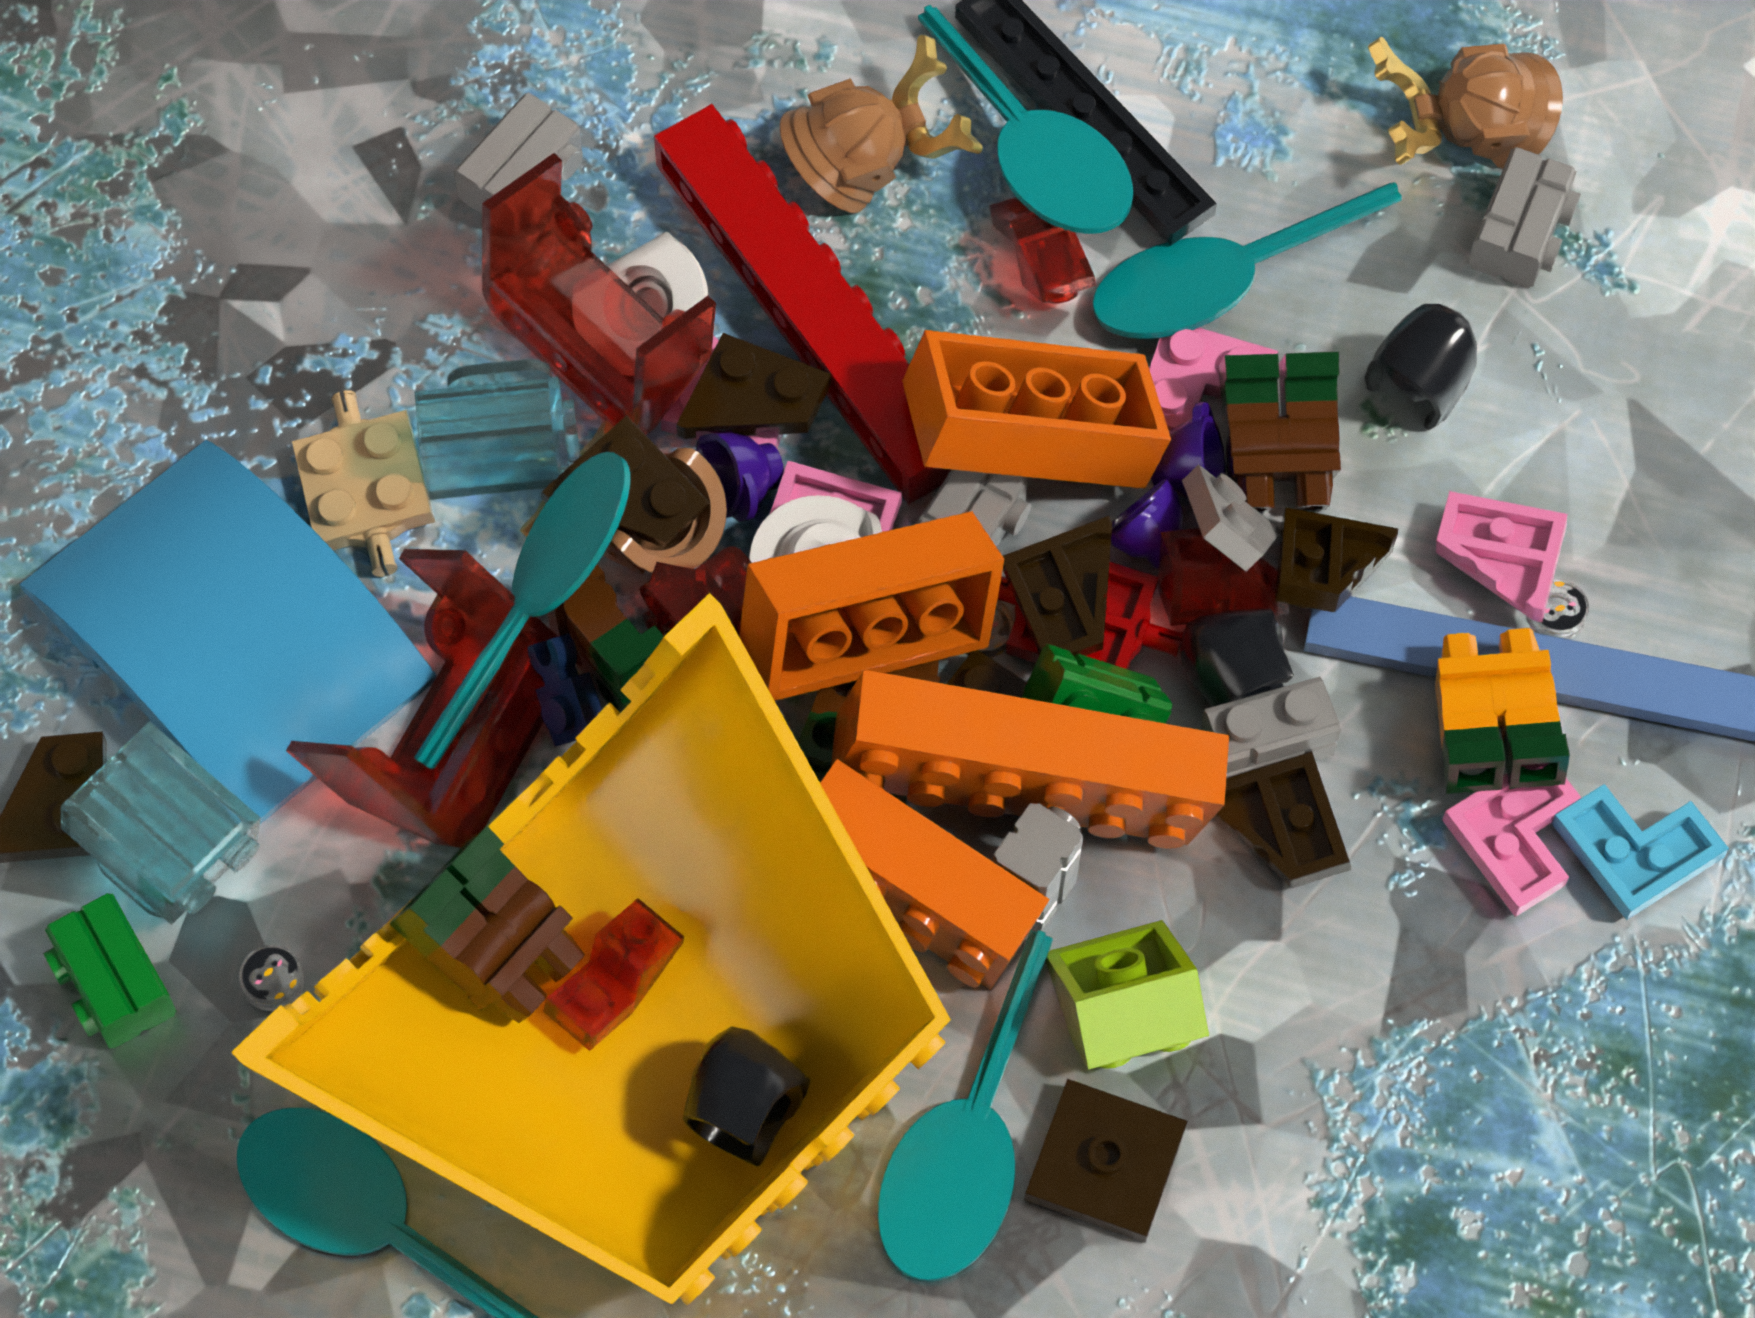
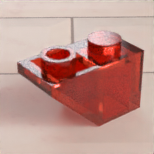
M1200 528L1161 532L1158 592L1170 626L1186 625L1199 616L1229 610L1270 608L1274 615L1289 613V604L1275 602L1277 572L1263 558H1260L1250 569L1245 571L1205 540Z

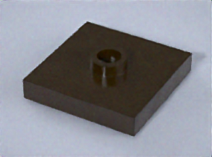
M1067 1078L1025 1192L1024 1200L1146 1243L1188 1121Z

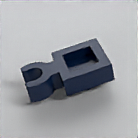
M566 633L528 646L530 662L535 671L542 676L545 686L539 687L535 691L541 706L542 719L549 729L554 747L577 741L575 738L602 710L590 673L578 674L575 666L577 661L576 646L571 635Z

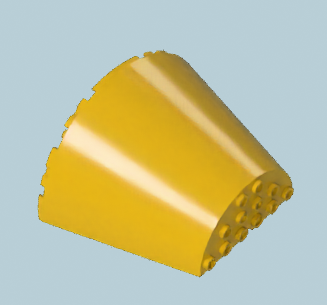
M710 593L663 637L659 645L644 662V665L621 688L623 694L631 701L627 707L620 713L611 703H608L575 738L577 741L561 757H556L538 778L488 826L504 843L500 848L502 853L528 880L540 886L548 894L555 907L561 905L573 917L564 930L574 939L585 954L576 966L557 982L535 962L529 966L525 973L548 995L528 1018L517 1023L502 1012L494 1003L480 1010L467 998L470 994L455 985L389 924L402 911L403 908H401L381 929L360 946L361 950L350 960L346 958L314 986V993L321 999L320 1002L307 990L292 1004L280 1005L231 1052L248 1069L671 1305L678 1298L686 1305H689L705 1290L715 1278L707 1268L719 1256L724 1260H727L731 1255L736 1257L751 1243L762 1230L754 1220L759 1215L763 1217L768 1212L773 1213L777 1208L783 1209L809 1182L800 1172L803 1169L808 1171L814 1165L817 1167L823 1161L829 1162L854 1137L855 1134L847 1127L856 1116L862 1121L869 1114L875 1115L899 1091L900 1087L893 1079L909 1062L917 1069L921 1068L945 1044L946 1041L938 1033L951 1020L725 610ZM731 1026L748 1029L759 1035L782 1052L810 1079L809 1088L805 1098L802 1100L801 1107L792 1118L786 1120L760 1166L745 1162L714 1146L697 1135L683 1121L693 1071L705 1045L717 1034Z

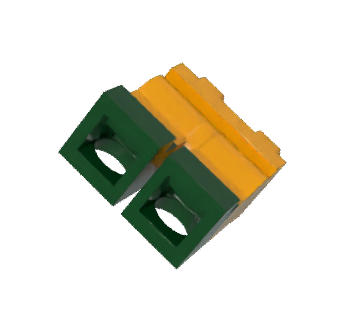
M1508 629L1501 633L1499 637L1500 653L1478 655L1476 636L1457 633L1444 636L1442 657L1438 658L1435 694L1438 704L1446 794L1502 790L1505 763L1509 789L1565 785L1570 753L1566 734L1562 733L1555 684L1551 673L1549 650H1539L1532 629ZM1499 728L1501 729L1502 739H1500ZM1549 763L1544 768L1538 770H1528L1521 766ZM1487 768L1482 773L1476 775H1468L1459 771Z

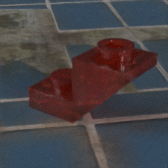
M1017 197L989 205L993 227L1014 243L1022 286L1041 302L1064 303L1077 297L1079 291L1096 286L1095 275L1075 232L1064 230L1041 219L1023 205Z
M637 898L595 934L589 962L546 998L543 1012L586 1049L592 1050L635 1011L683 944L684 936Z

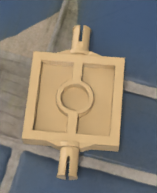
M345 390L343 393L347 411L340 392L334 394L331 398L338 426L328 432L292 441L312 529L332 550L348 546L367 547L372 574L377 577H384L385 573L381 555L388 574L391 575L397 571V564L395 563L390 540L395 539L406 530L434 523L435 518L411 420L407 411L403 410L371 420H361L356 393L351 390Z

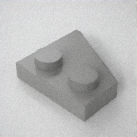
M1198 464L1182 480L1203 538L1245 571L1250 569L1264 555L1281 533L1277 526L1245 502L1247 498L1242 489L1225 474L1221 473L1215 478Z

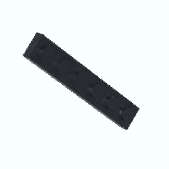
M962 0L955 5V18L1042 110L1061 112L1085 122L1100 132L1116 148L1125 161L1133 183L1132 205L1171 246L1215 216L1217 203L1023 0Z

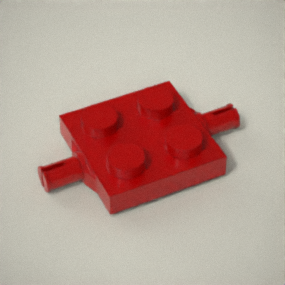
M1109 562L1103 650L1087 655V657L1125 669L1129 668L1131 660L1141 651L1142 646L1177 657L1184 632L1174 631L1150 623V606L1157 589L1159 577ZM1001 576L997 600L1015 605V622L1006 644V654L1036 663L1040 656L1009 583L1006 577Z

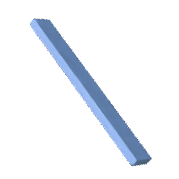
M1350 596L1335 613L1311 609L1303 651L1436 678L1438 658L1442 657L1443 638L1445 635L1469 633L1476 636L1478 655L1499 654L1500 634L1514 628ZM1534 633L1539 650H1549L1551 673L1555 684L1557 702L1755 742V676Z

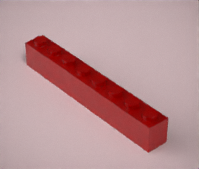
M710 104L654 135L657 168L802 363L831 374V386L827 393L828 398L897 491L901 492L906 503L910 505L939 488L951 469L924 467L902 382L909 363L905 359L906 354L900 339L891 328L887 327L883 330L872 316L873 308L867 295L858 285L851 287L841 274L838 258L830 246L826 243L820 245L809 232L808 220L799 205L794 201L786 202L778 191L776 177L764 160L755 161L747 150L746 139L737 123L733 119L725 121L715 106Z

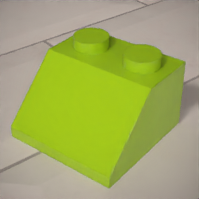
M1163 920L1049 951L1046 958L1047 968L1072 1043L1088 1070L1096 1067L1105 1069L1120 1067L1128 1063L1132 1057L1158 1050L1163 1052L1181 1050L1187 1047L1191 1041L1209 1036L1197 968Z

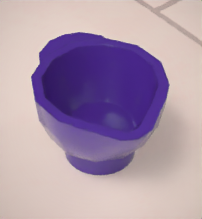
M1206 402L1196 403L1193 408L1192 419L1170 431L1171 441L1151 477L1154 486L1163 479H1167L1173 489L1180 496L1188 500L1189 498L1182 480L1198 464L1215 478L1221 473L1226 475L1224 446L1211 407Z
M710 433L699 437L696 451L710 463L721 481L726 498V518L733 517L738 522L753 519L757 512L758 504L762 502L767 491L779 488L784 473L779 451L771 443L758 445L750 437L735 433Z
M1167 479L1157 483L1112 521L1111 545L1131 557L1146 558L1155 569L1173 558L1192 539L1182 527L1184 512L1177 493Z

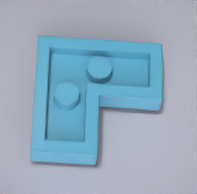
M1605 784L1557 813L1552 821V826L1626 920L1725 858L1729 847L1692 801H1689L1649 828L1641 831Z

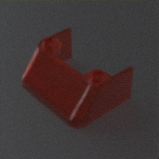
M553 153L482 203V293L495 317L604 421L607 420L614 427L627 415L647 435L657 427L710 358L716 302L707 295L686 312L675 309L662 318L591 252L592 238L590 231L593 228L591 219L576 202L569 203L561 195L562 160Z
M404 549L399 560L437 593L425 617L424 633L430 648L445 663L391 757H388L383 751L374 747L360 746L354 748L351 745L291 741L286 752L349 805L437 845L461 848L487 825L544 723L535 689L545 686L542 676L535 671L530 662L528 646L558 636L537 616H530L511 645L500 668L436 768L430 769L414 758L478 656L496 634L514 606L515 596L466 550Z

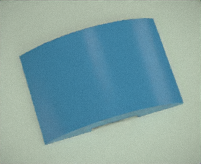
M208 440L203 441L19 584L24 593L96 669L100 667L169 740L173 751L250 833L438 680L435 672L399 625L328 544L254 473Z

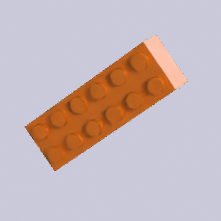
M864 669L837 713L831 767L836 759H838L888 793L907 796L909 802L919 806L936 807L948 803L968 807V811L977 816L999 817L1004 814L1021 816L1030 803H1039L1047 809L1050 806H1055L1065 810L1078 821L1080 827L1088 828V832L1094 836L1118 838L1124 835L1148 838V843L1155 847L1173 849L1189 845L1225 805L1229 735Z

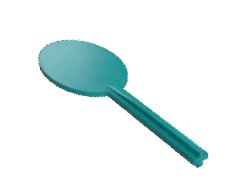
M931 5L924 7V13L918 15V21L1007 121L998 138V162L1007 185L1022 204L1046 222L1076 233L1097 234L1107 232L1119 226L1131 210L1133 183L1128 167L1116 148L1100 132L1073 116L1051 110L1027 111L937 7L933 8Z
M1395 182L1386 184L1244 246L1223 238L1192 237L1180 239L1172 246L1166 242L1141 251L1115 267L1099 284L1093 299L1095 318L1104 329L1113 334L1138 339L1168 337L1184 329L1194 330L1229 312L1246 296L1254 282L1255 264L1402 201V195L1398 192V185Z
M603 452L589 458L561 483L541 510L528 533L515 567L512 583L514 606L496 634L478 656L414 757L430 769L436 768L500 668L511 645L529 617L544 615L560 606L582 585L600 561L619 526L629 495L630 469L623 457L614 452Z
M1031 930L1029 932L968 1098L945 1102L920 1117L902 1137L887 1165L878 1202L880 1236L883 1247L893 1265L912 1279L924 1282L940 1281L965 1270L991 1244L1008 1211L1015 1180V1154L1007 1126L991 1106L1053 942V938L1047 936L1043 931L1038 930L1035 932Z
M283 1108L265 1113L255 1119L243 1132L237 1148V1168L243 1187L263 1217L289 1238L314 1250L345 1256L368 1254L390 1244L493 1318H539L405 1224L408 1202L399 1171L382 1147L367 1134L329 1113L309 1108Z

